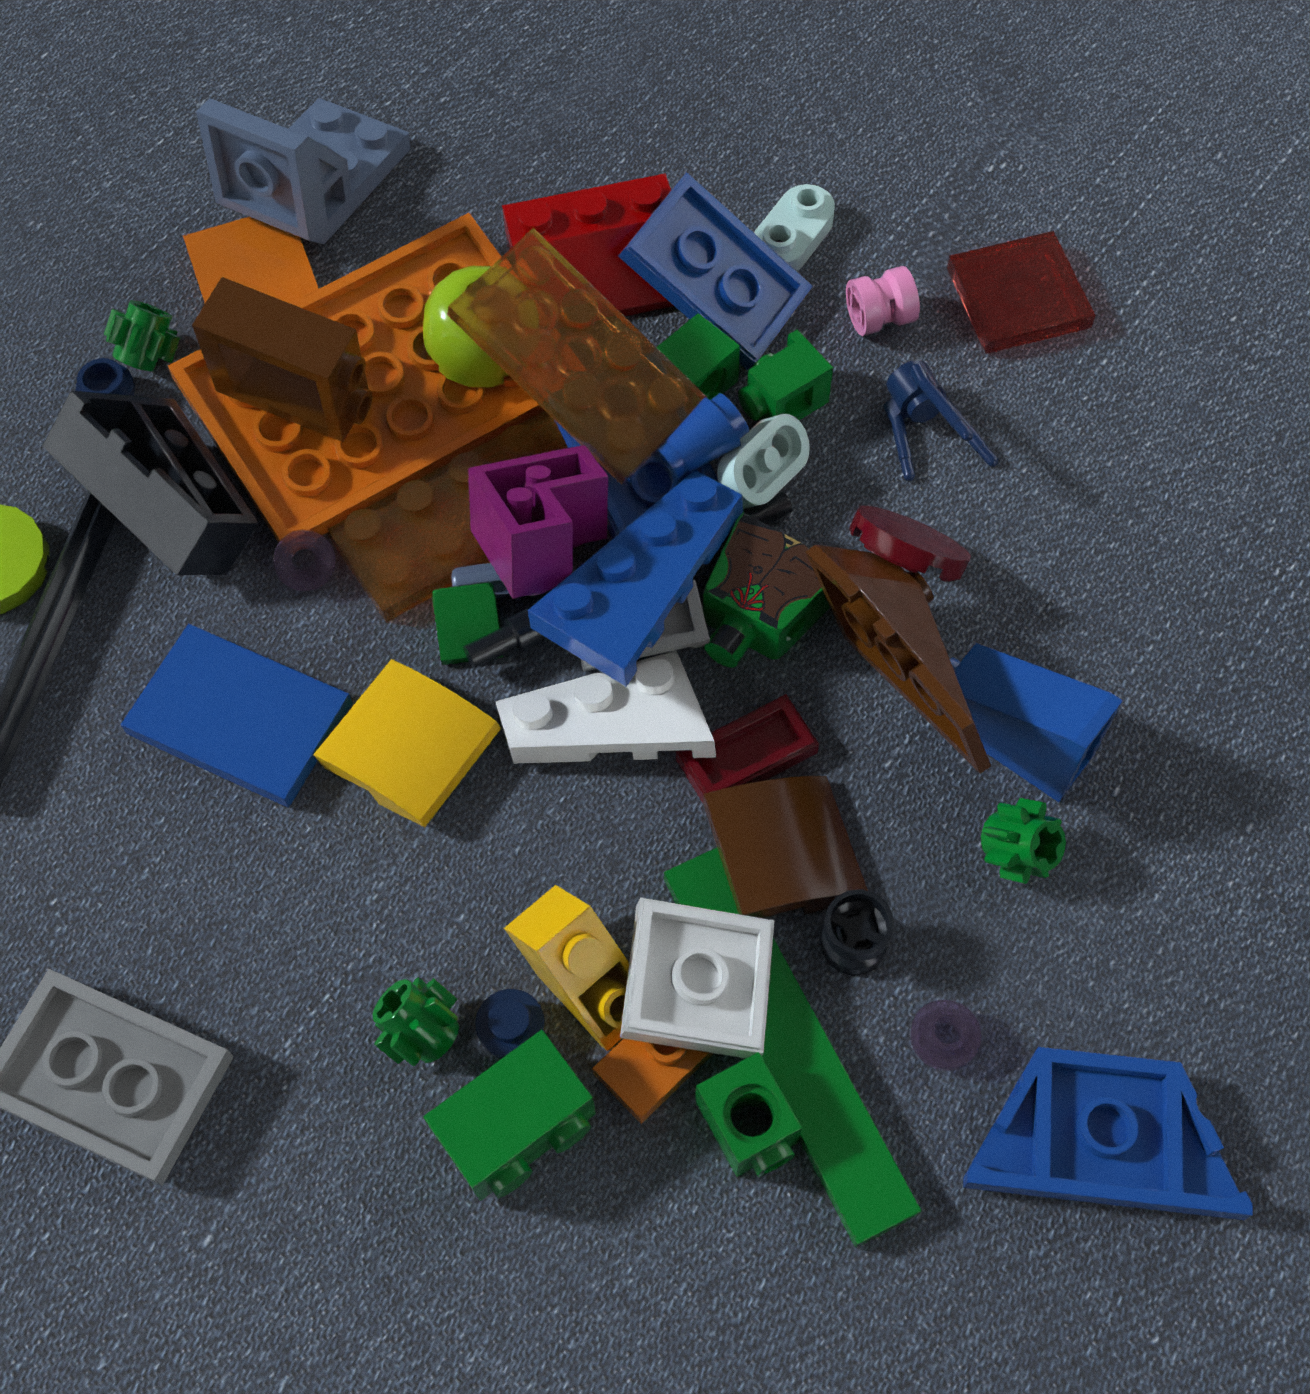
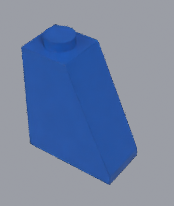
M978 643L971 648L961 662L952 657L950 659L986 754L1057 802H1060L1094 757L1123 700L1108 691Z

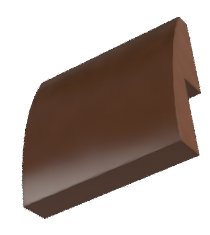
M827 776L771 779L704 793L703 805L739 915L765 918L801 907L804 915L828 909V906L836 896L848 890L863 889L868 891Z

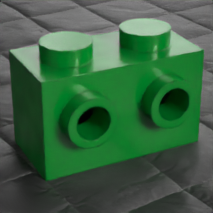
M541 1029L424 1115L423 1118L475 1195L482 1201L492 1192L497 1198H502L518 1188L533 1172L529 1164L553 1147L556 1153H561L576 1144L591 1129V1125L587 1120L593 1117L596 1111L591 1094Z

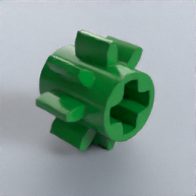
M135 300L129 302L126 313L112 309L104 331V335L107 336L106 341L115 344L112 356L128 366L144 371H154L158 358L172 363L181 338L177 336V330L169 328L172 315L158 307Z
M1019 798L1016 805L1000 802L997 805L998 811L988 817L982 828L981 845L986 854L984 858L985 863L1001 866L1000 878L1023 884H1027L1030 875L1046 879L1049 876L1048 871L1054 869L1060 863L1065 852L1066 838L1060 826L1062 823L1061 819L1045 816V802Z
M419 977L413 983L407 979L394 983L383 993L373 1011L375 1026L383 1032L377 1038L374 1045L397 1064L401 1063L404 1059L412 1066H416L419 1060L424 1063L436 1061L449 1050L458 1035V1016L450 1010L457 1001V998L434 978L427 984Z

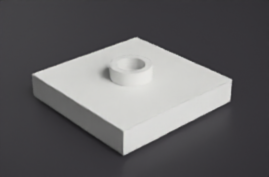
M640 897L635 911L620 1038L740 1058H748L757 1052L762 1056L764 1053L774 920Z

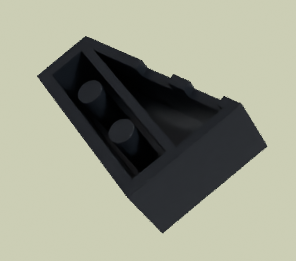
M70 391L42 446L176 575H227L258 525V521L174 399Z

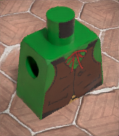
M744 512L738 517L703 594L705 622L716 629L711 635L709 643L705 644V651L717 663L729 668L736 667L748 648L771 660L780 659L830 609V605L805 553L810 547Z

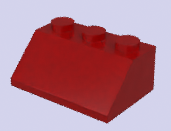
M666 173L502 205L507 247L513 272L521 284L528 290L532 299L555 330L674 306L618 257L671 191Z

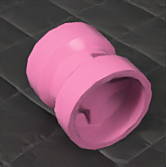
M906 266L888 269L881 278L873 280L868 276L849 280L846 284V302L850 319L855 330L861 336L879 332L883 325L893 322L901 326L916 322L919 318L920 301L914 278Z

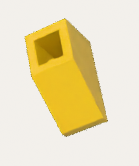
M554 885L504 929L537 976L600 1046L608 1051L622 1039L620 1038L629 962L592 907L559 886Z

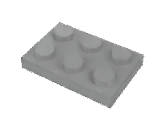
M48 969L0 1047V1109L163 1186L234 1056L221 1046Z

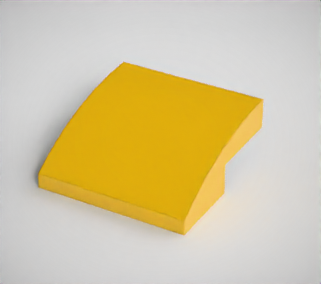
M391 659L313 755L324 769L368 790L379 805L425 828L494 739L501 727L496 720L453 691L412 668Z

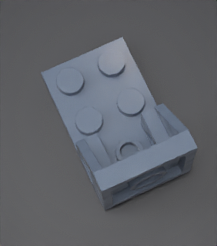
M210 98L196 111L215 202L303 239L320 244H325L410 151L409 132L318 98L289 129Z

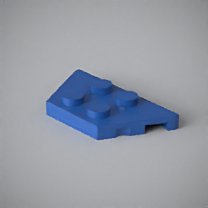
M1037 1047L963 1177V1188L1237 1220H1246L1253 1216L1252 1202L1246 1191L1239 1192L1220 1154L1224 1147L1211 1121L1205 1118L1199 1111L1196 1102L1197 1093L1181 1062Z

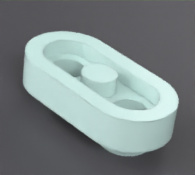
M810 184L795 186L781 197L754 233L798 272L832 228L835 210L834 199L828 191L819 186Z
M780 414L759 421L740 439V447L723 455L718 465V482L742 494L743 509L769 502L805 466L808 460L810 450L809 439L801 422L790 414Z

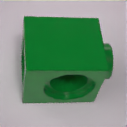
M699 313L649 353L656 352L687 416L704 397L711 400L719 393L724 394L738 382L740 345Z
M759 1052L696 1085V1104L736 1177L752 1168L757 1177L764 1176L780 1168L795 1156L791 1147L799 1142L802 1126ZM754 1106L767 1114L771 1127L762 1135L755 1137L746 1136L736 1130L732 1124L731 1117L742 1107Z

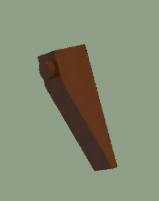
M814 545L805 551L845 640L980 774L990 768V761L928 605L929 602L934 600L933 593L919 572H906L902 567L872 552L823 545Z

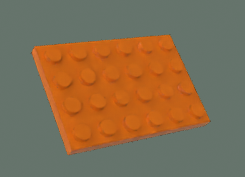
M470 213L290 303L354 328L357 331L361 355L366 361L365 374L368 388L372 392V403L365 420L359 425L354 423L344 442L217 392L201 349L168 365L175 383L286 555L550 411L546 403L549 395L590 379V376L533 299L539 323L538 350L526 370L520 374L519 368L513 374L505 376L503 384L494 387H468L447 379L439 371V365L431 356H428L423 339L425 304L434 287L449 274L468 266H491L509 273L521 283Z

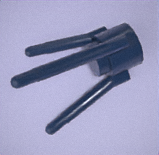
M915 360L907 362L892 372L886 383L887 390L892 398L884 403L883 409L891 421L899 462L901 463L903 477L906 481H912L915 478V472L904 423L905 418H911L915 423H922L934 418L940 412L964 441H967L990 467H995L998 464L996 455L949 400L942 386L939 385L929 366L924 361Z

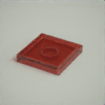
M1054 231L949 255L947 270L985 354L1092 328L1096 315Z

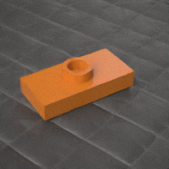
M622 1039L592 1070L598 1080L642 1124L714 1053Z

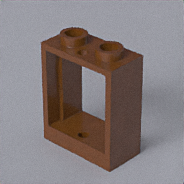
M221 277L192 324L215 390L344 442L354 423L359 425L365 420L372 403V392L368 388L365 374L366 361L361 355L356 329Z

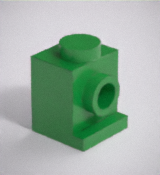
M796 329L788 334L786 348L776 354L769 353L764 355L748 370L747 386L738 391L739 402L745 413L754 421H761L780 414H790L801 420L829 403L833 367Z

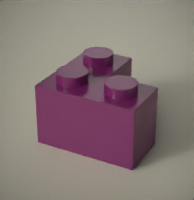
M585 445L468 468L471 532L512 598L540 595L548 590H552L572 573L573 548L583 543L607 538L608 475Z

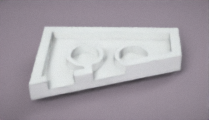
M677 650L637 661V672L627 687L603 672H598L495 701L514 764L591 761L598 753L632 752L634 760L658 759V751L692 750L693 758L716 757L715 741Z

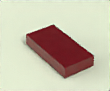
M787 694L711 732L715 741L716 757L693 758L692 750H677L676 761L703 803L704 793L768 780L817 754L819 743Z

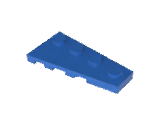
M694 470L528 609L531 629L627 687L637 672V660L646 647L653 648L665 630V618L676 602L680 604L684 602L693 588L694 575L702 564L710 563L743 512L742 494Z

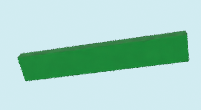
M717 847L663 872L664 882L676 904L739 914ZM773 938L764 1053L762 1058L802 1126L799 1141L853 1245L857 1248L918 1216L921 1213V1209Z

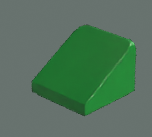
M480 583L433 590L432 599L442 665L469 662L463 646L500 629L494 585L492 583Z

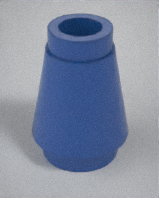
M719 393L711 400L704 397L668 437L665 444L659 447L656 452L667 469L679 479L687 472L690 473L740 447V439L749 432V427L735 405L724 394Z

